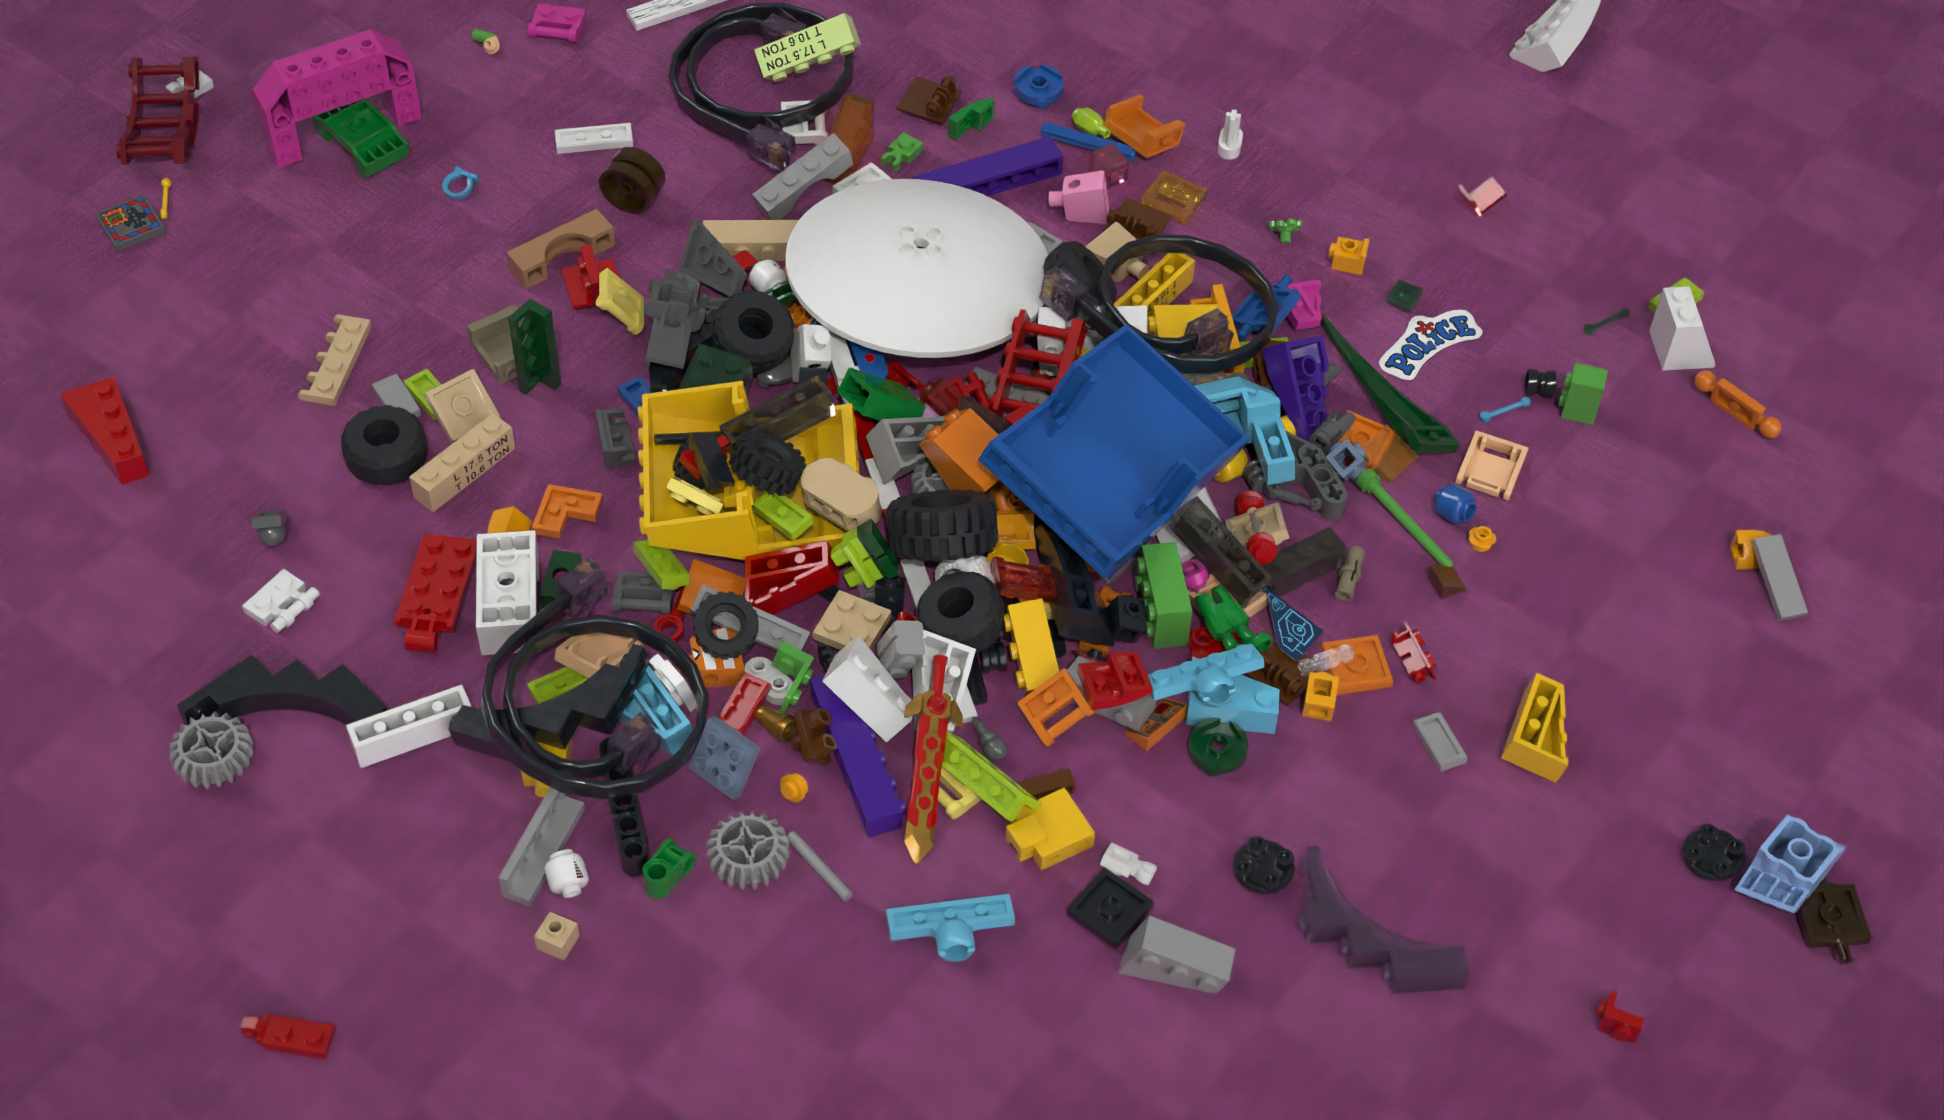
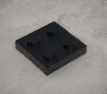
M1104 867L1070 904L1066 915L1111 947L1117 949L1152 910L1154 901Z

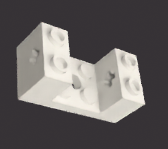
M1094 306L1099 312H1101L1099 306ZM1115 306L1129 324L1144 333H1148L1147 306ZM1039 307L1038 324L1066 329L1071 327L1073 318L1082 320L1068 307ZM1085 323L1088 331L1083 349H1093L1105 339L1096 331L1089 330L1091 327ZM1037 335L1039 351L1054 354L1064 352L1066 345L1064 340ZM1039 362L1040 374L1057 376L1059 370L1057 365Z
M535 531L477 534L476 630L481 655L496 654L509 636L538 614L537 582L540 581V557ZM522 645L514 653H518L524 645Z

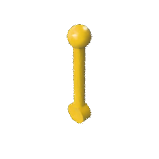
M164 178L161 181L163 187L161 218L168 219V189L171 186V180Z

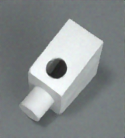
M805 324L794 330L791 346L793 382H799L800 367L809 368L808 366L810 365L812 368L828 369L831 363L830 334L827 327Z

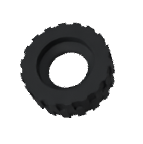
M721 591L715 595L711 594L707 596L705 601L702 600L699 608L694 613L693 633L696 643L702 647V651L710 654L713 658H722V660H728V658L735 659L739 655L748 652L750 646H753L758 634L759 620L756 610L753 609V604L747 601L741 594L737 595L731 591L729 593ZM731 612L738 617L741 626L739 633L735 637L724 640L714 635L711 629V622L718 613Z

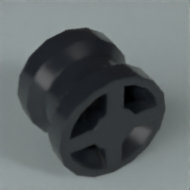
M1003 642L996 643L995 646L988 647L979 652L982 674H988L991 670H998L1000 672L1007 670L1006 652Z

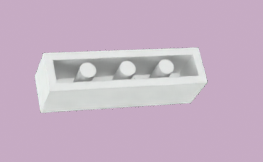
M462 684L346 725L351 746L360 768L450 737L451 734L448 728L451 718L457 715L462 705L471 707Z

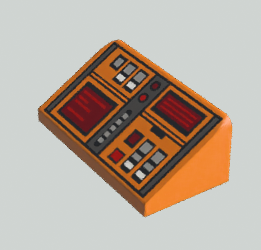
M1163 698L1156 704V709L1138 731L1129 728L1125 731V735L1147 752L1186 718L1188 706L1182 702Z

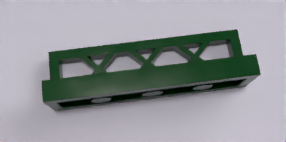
M530 298L508 317L519 391L525 395L540 382L554 391L562 384L552 311Z

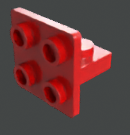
M590 244L580 246L581 257L577 258L578 266L562 269L573 309L596 305V300L600 295V272L608 268L619 277L614 260L607 259L596 262Z

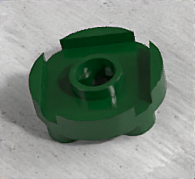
M1210 718L1198 723L1189 738L1188 752L1191 760L1196 766L1203 769L1206 775L1211 777L1237 770L1245 763L1247 758L1248 737L1238 724L1230 721V724L1220 722L1221 718ZM1213 742H1216L1218 745L1224 744L1223 750L1214 749Z

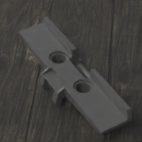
M665 269L663 280H650L649 299L645 302L644 312L648 316L654 317L643 368L649 369L650 362L681 369L684 368L690 333L700 330L705 320V309L708 305L707 294H703L701 301L697 303L701 281L686 273Z

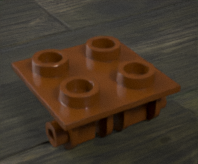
M952 76L944 77L941 84L916 77L897 106V110L943 124L960 97L962 90L956 89L955 78Z
M1126 197L1118 209H1111L1107 215L1109 222L1104 227L1103 232L1112 224L1118 222L1136 239L1161 234L1172 219V216Z
M1275 642L1265 652L1260 653L1264 657V668L1245 674L1253 680L1280 689L1279 700L1286 706H1289L1307 689L1310 672L1326 671L1304 654L1298 661H1295L1278 647V643Z

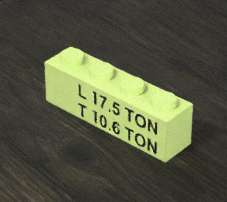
M843 13L757 48L755 53L763 77L773 82H780L787 79V75L790 73H802L809 70V66L815 63H828L832 60V56L850 54L861 43L852 17Z

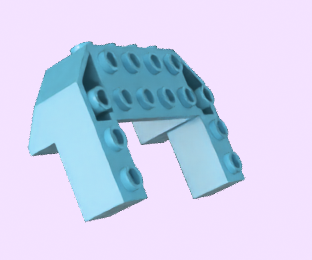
M1239 376L1195 385L1204 396L1250 437L1246 444L1253 443L1267 486L1295 480V457L1280 417V400L1273 391Z

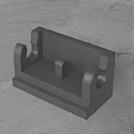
M596 409L597 428L605 468L609 469L636 464L627 418L612 419L614 416L624 415L623 409Z

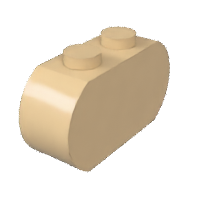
M833 458L816 460L803 471L801 485L805 503L808 507L846 531H850L870 519L875 524L881 516V504L877 485L872 479L862 477L848 464H842Z

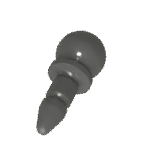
M973 717V726L981 738L979 744L984 749L985 756L991 761L1002 760L1008 751L1006 743L999 738L996 732H990L982 720Z

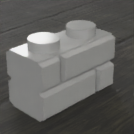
M896 620L877 643L879 661L893 679L905 678L925 653L924 640L921 639L924 636L923 625L919 621Z

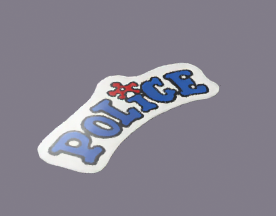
M1452 310L1434 318L1415 316L1410 320L1406 332L1381 357L1379 365L1382 370L1401 379L1412 380L1416 377L1422 365L1434 354L1455 343L1479 338L1482 335V329L1477 326L1474 317L1466 310Z

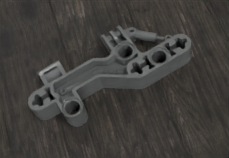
M1232 373L1226 378L1228 379L1239 376L1243 379L1250 381V379L1242 373ZM1268 385L1264 387L1270 391H1273L1278 397L1273 385ZM1280 402V417H1282L1284 408ZM1285 431L1295 457V480L1267 486L1259 459L1251 461L1244 467L1243 476L1247 479L1251 490L1265 494L1269 499L1278 498L1296 505L1300 503L1308 505L1311 510H1318L1319 514L1329 521L1339 520L1344 514L1347 491L1323 451L1315 444ZM1248 443L1254 454L1257 456L1253 443ZM1297 484L1302 485L1311 500L1302 498L1301 494L1284 488Z

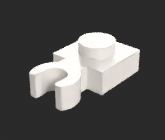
M1112 842L1100 865L1106 867L1115 875H1123L1127 878L1129 875H1132L1139 882L1149 885L1157 869V866L1138 860L1139 855Z

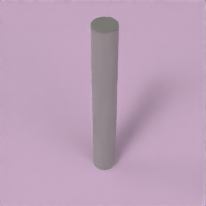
M795 831L787 835L789 843L844 902L848 901L853 896V892Z

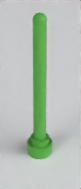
M1372 468L1362 472L1356 480V485L1363 492L1373 493L1441 566L1452 567V560L1381 487L1380 476Z

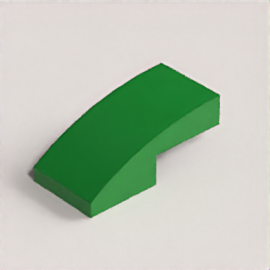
M987 98L974 102L949 117L948 137L957 141L970 128L977 131L983 129L994 119L995 99Z

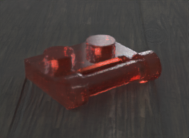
M994 556L992 558L990 572L994 574L1000 595L1027 600L1042 598L1043 602L1054 603L1057 592L1049 565L1039 564V566L1004 561L1002 557Z

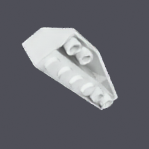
M1557 0L1534 24L1525 30L1524 36L1515 43L1516 46L1510 52V57L1541 72L1562 67L1585 36L1601 0Z

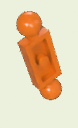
M1701 371L1696 375L1694 381L1696 388L1702 392H1712L1710 401L1750 430L1754 431L1759 427L1760 433L1766 438H1775L1780 434L1782 430L1781 422L1775 417L1763 416L1766 408L1724 378L1717 382L1716 376L1710 371Z

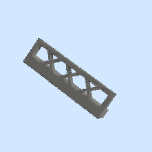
M703 584L690 613L694 614L696 609L699 608V604L702 600L705 601L707 596L718 594L720 591ZM753 607L757 612L759 620L758 634L755 642L775 651L778 650L782 641L801 651L806 647L810 636L809 631ZM731 612L718 613L712 619V623L738 634L740 631V621Z
M551 787L549 788L498 877L502 897L531 907L547 878L544 867L550 860V855L563 850L585 810L584 802L567 797L564 793Z

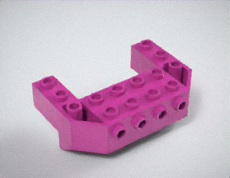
M372 29L272 62L251 93V99L260 114L268 150L278 168L303 160L295 122L384 92L387 109L398 127L422 119L412 61L398 40Z

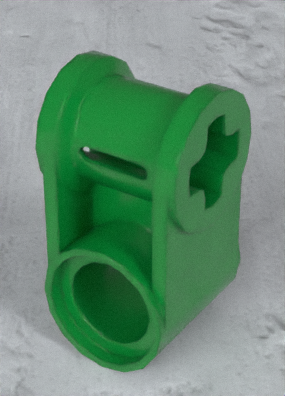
M672 838L665 840L659 850L643 867L645 893L654 899L666 897L678 882L692 870L697 860V853L684 850L676 845V841Z

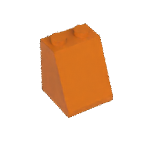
M971 408L962 411L954 409L944 417L945 422L941 426L936 425L925 433L927 438L919 446L950 490L960 489L986 492L999 479L978 458L989 442L999 434Z

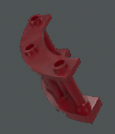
M183 57V62H180V65H143L142 58H131L132 63H129L128 66L129 77L132 79L131 113L126 118L127 130L124 136L119 139L120 144L116 146L117 158L121 159V165H127L133 160L134 156H170V158H173L174 164H185L191 157L188 149H194L198 129L199 103H194L195 90H200L199 57ZM181 75L182 78L184 77V90L180 93L144 94L143 76ZM181 103L183 106L182 114H179L178 117L143 118V104ZM179 127L175 136L140 137L141 128Z

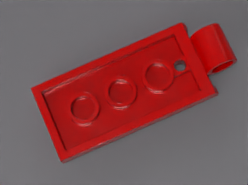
M423 534L394 619L396 627L407 628L404 643L405 650L436 653L439 646V631L454 632L477 560V539Z

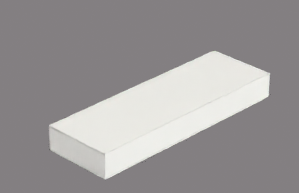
M631 123L555 130L557 154L633 147Z

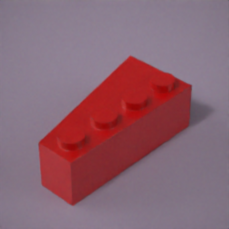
M115 377L59 393L69 418L76 423L79 431L90 441L93 449L101 455L105 464L121 484L149 476Z

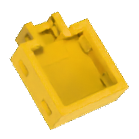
M1065 788L1038 799L1041 804L1037 810L1025 805L1014 821L1006 826L1005 840L1008 844L1012 843L1017 850L1018 860L1022 862L1033 857L1041 871L1094 846L1095 832Z

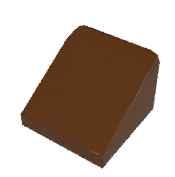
M1437 565L1430 567L1427 578L1440 599L1466 591V586L1453 567Z

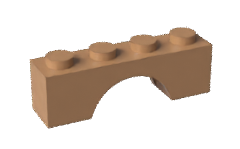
M595 209L506 252L509 271L527 289L548 279V265L560 254L572 251L581 252L580 246L590 244L595 256L615 246L614 228L598 209Z

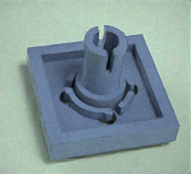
M713 716L707 720L688 768L729 798L735 800L741 797L761 748L720 718Z

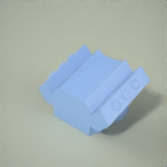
M1787 814L1759 848L1752 864L1734 890L1746 894L1750 898L1759 899L1763 903L1774 905L1778 909L1795 913L1828 874L1834 863L1839 860L1847 846L1834 842L1827 836L1817 834L1808 827L1806 822Z

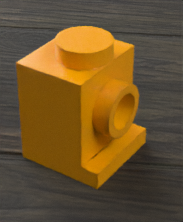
M1338 236L1337 243L1331 242L1328 258H1333L1331 269L1362 275L1370 239L1365 238L1364 241Z
M1310 672L1302 716L1326 721L1332 720L1339 677L1332 676L1327 672Z

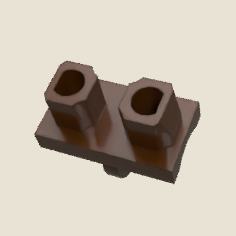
M820 708L812 711L799 709L794 713L798 737L791 740L792 750L801 752L804 762H819L823 766L830 764V754L837 749L835 738L825 732V727L832 722L830 712Z

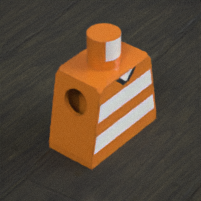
M724 627L712 630L715 636L724 640L731 639L737 635L735 632ZM695 636L689 640L691 655L688 656L698 665L705 687L737 686L745 672L742 655L735 659L728 658V660L713 658L710 654L703 652L702 647L696 643ZM676 667V669H677V671L679 672V674H680V675L683 674V673Z

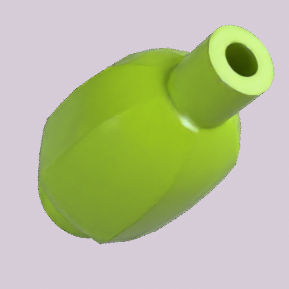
M1088 107L1083 109L1077 108L1073 112L1072 120L1076 128L1081 132L1095 136L1100 135L1105 139L1110 136L1111 130L1104 126L1103 118Z

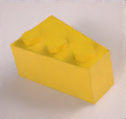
M1539 673L1535 674L1524 691L1501 756L1502 759L1555 783L1568 767V757H1566L1565 753L1567 733H1564L1566 711L1563 684Z

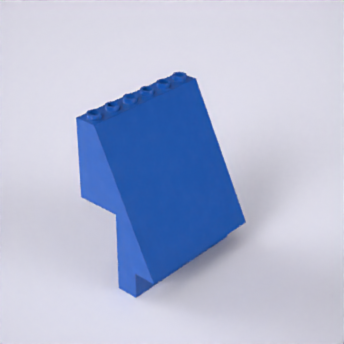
M1126 324L1073 362L1049 398L991 440L978 460L1103 578L1107 577L1110 580L1141 550L1142 545H1146L1238 455L1250 437Z

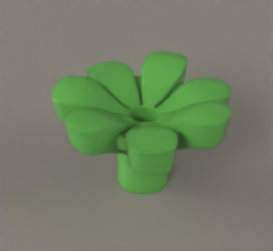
M1287 219L1286 223L1285 221L1268 222L1271 232L1280 233V243H1291V233L1299 231L1303 221H1296L1294 219Z

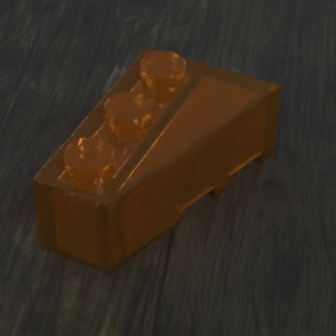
M849 93L844 94L828 137L834 133L850 150L853 165L834 180L825 178L821 179V181L837 184L856 172L874 138V100Z

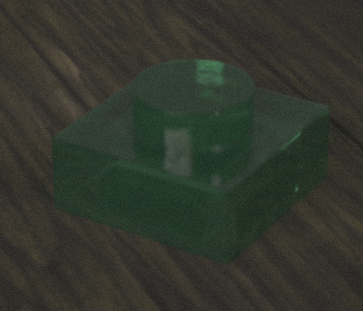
M1399 279L1388 295L1387 303L1412 312L1422 296L1423 288Z

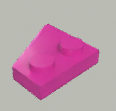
M1320 280L1292 283L1287 287V289L1298 290L1301 296L1300 300L1287 315L1295 330L1319 327L1321 322Z

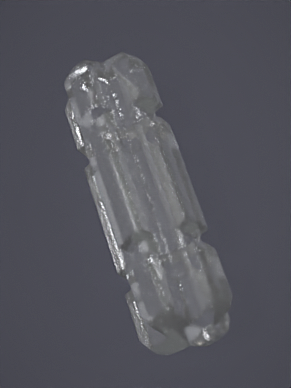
M1350 644L1339 646L1337 651L1331 649L1312 656L1313 659L1311 660L1309 657L1302 659L1298 662L1299 672L1303 677H1307L1310 672L1315 670L1321 672L1338 666L1340 661L1342 663L1352 661L1354 659V651Z

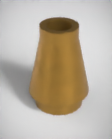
M766 705L759 706L755 711L754 719L776 741L789 742L796 735L797 725L794 716L771 709Z

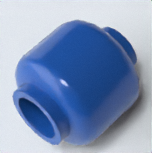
M1448 484L1444 488H1440L1434 496L1436 514L1453 524L1458 525L1468 522L1476 513L1477 503L1475 502L1474 494L1457 484Z

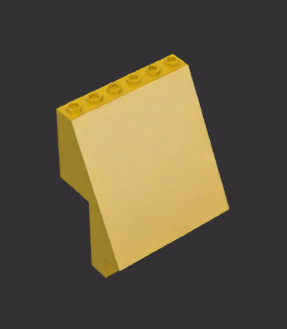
M743 381L642 394V406L638 407V416L640 423H643V428H638L640 444L643 445V450H639L640 466L643 467V472H639V482L641 489H644V494L639 495L641 511L644 512V517H640L639 522L642 535H647L650 546L745 560L746 556L822 541H828L832 548L842 543V535L848 531L806 505L801 477L791 494L787 495L784 493V496L813 517L814 524L794 541L753 511L748 491L736 493L737 508L726 507L723 513L710 515L696 509L698 504L691 500L688 503H683L671 497L672 491L666 487L671 477H675V471H673L672 467L681 444L655 445L654 435L737 430L740 438L744 431L747 432L752 429L756 432L758 429L762 430L764 434L768 431L773 433L774 437L778 438L780 436L784 438L783 441L786 443L791 442L794 445L793 449H799L801 451L800 456L805 457L806 461L804 463H806V467L816 460L833 458L842 464H848L860 475L856 419L852 403L752 417ZM731 442V445L725 448L728 451L726 462L730 460L737 442ZM755 486L754 502L757 501L761 496H763L767 491H758L756 490L757 487ZM724 487L705 491L724 501Z

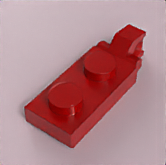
M263 1015L262 1019L244 1016L240 1026L243 1037L255 1038V1043L262 1045L263 1049L326 1059L336 1031L335 1026L332 1024L278 1015Z

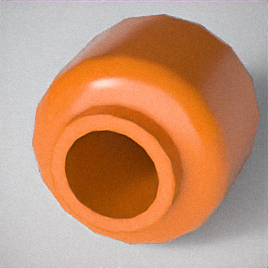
M1001 481L996 482L991 487L989 494L996 501L997 511L1027 509L1028 506Z

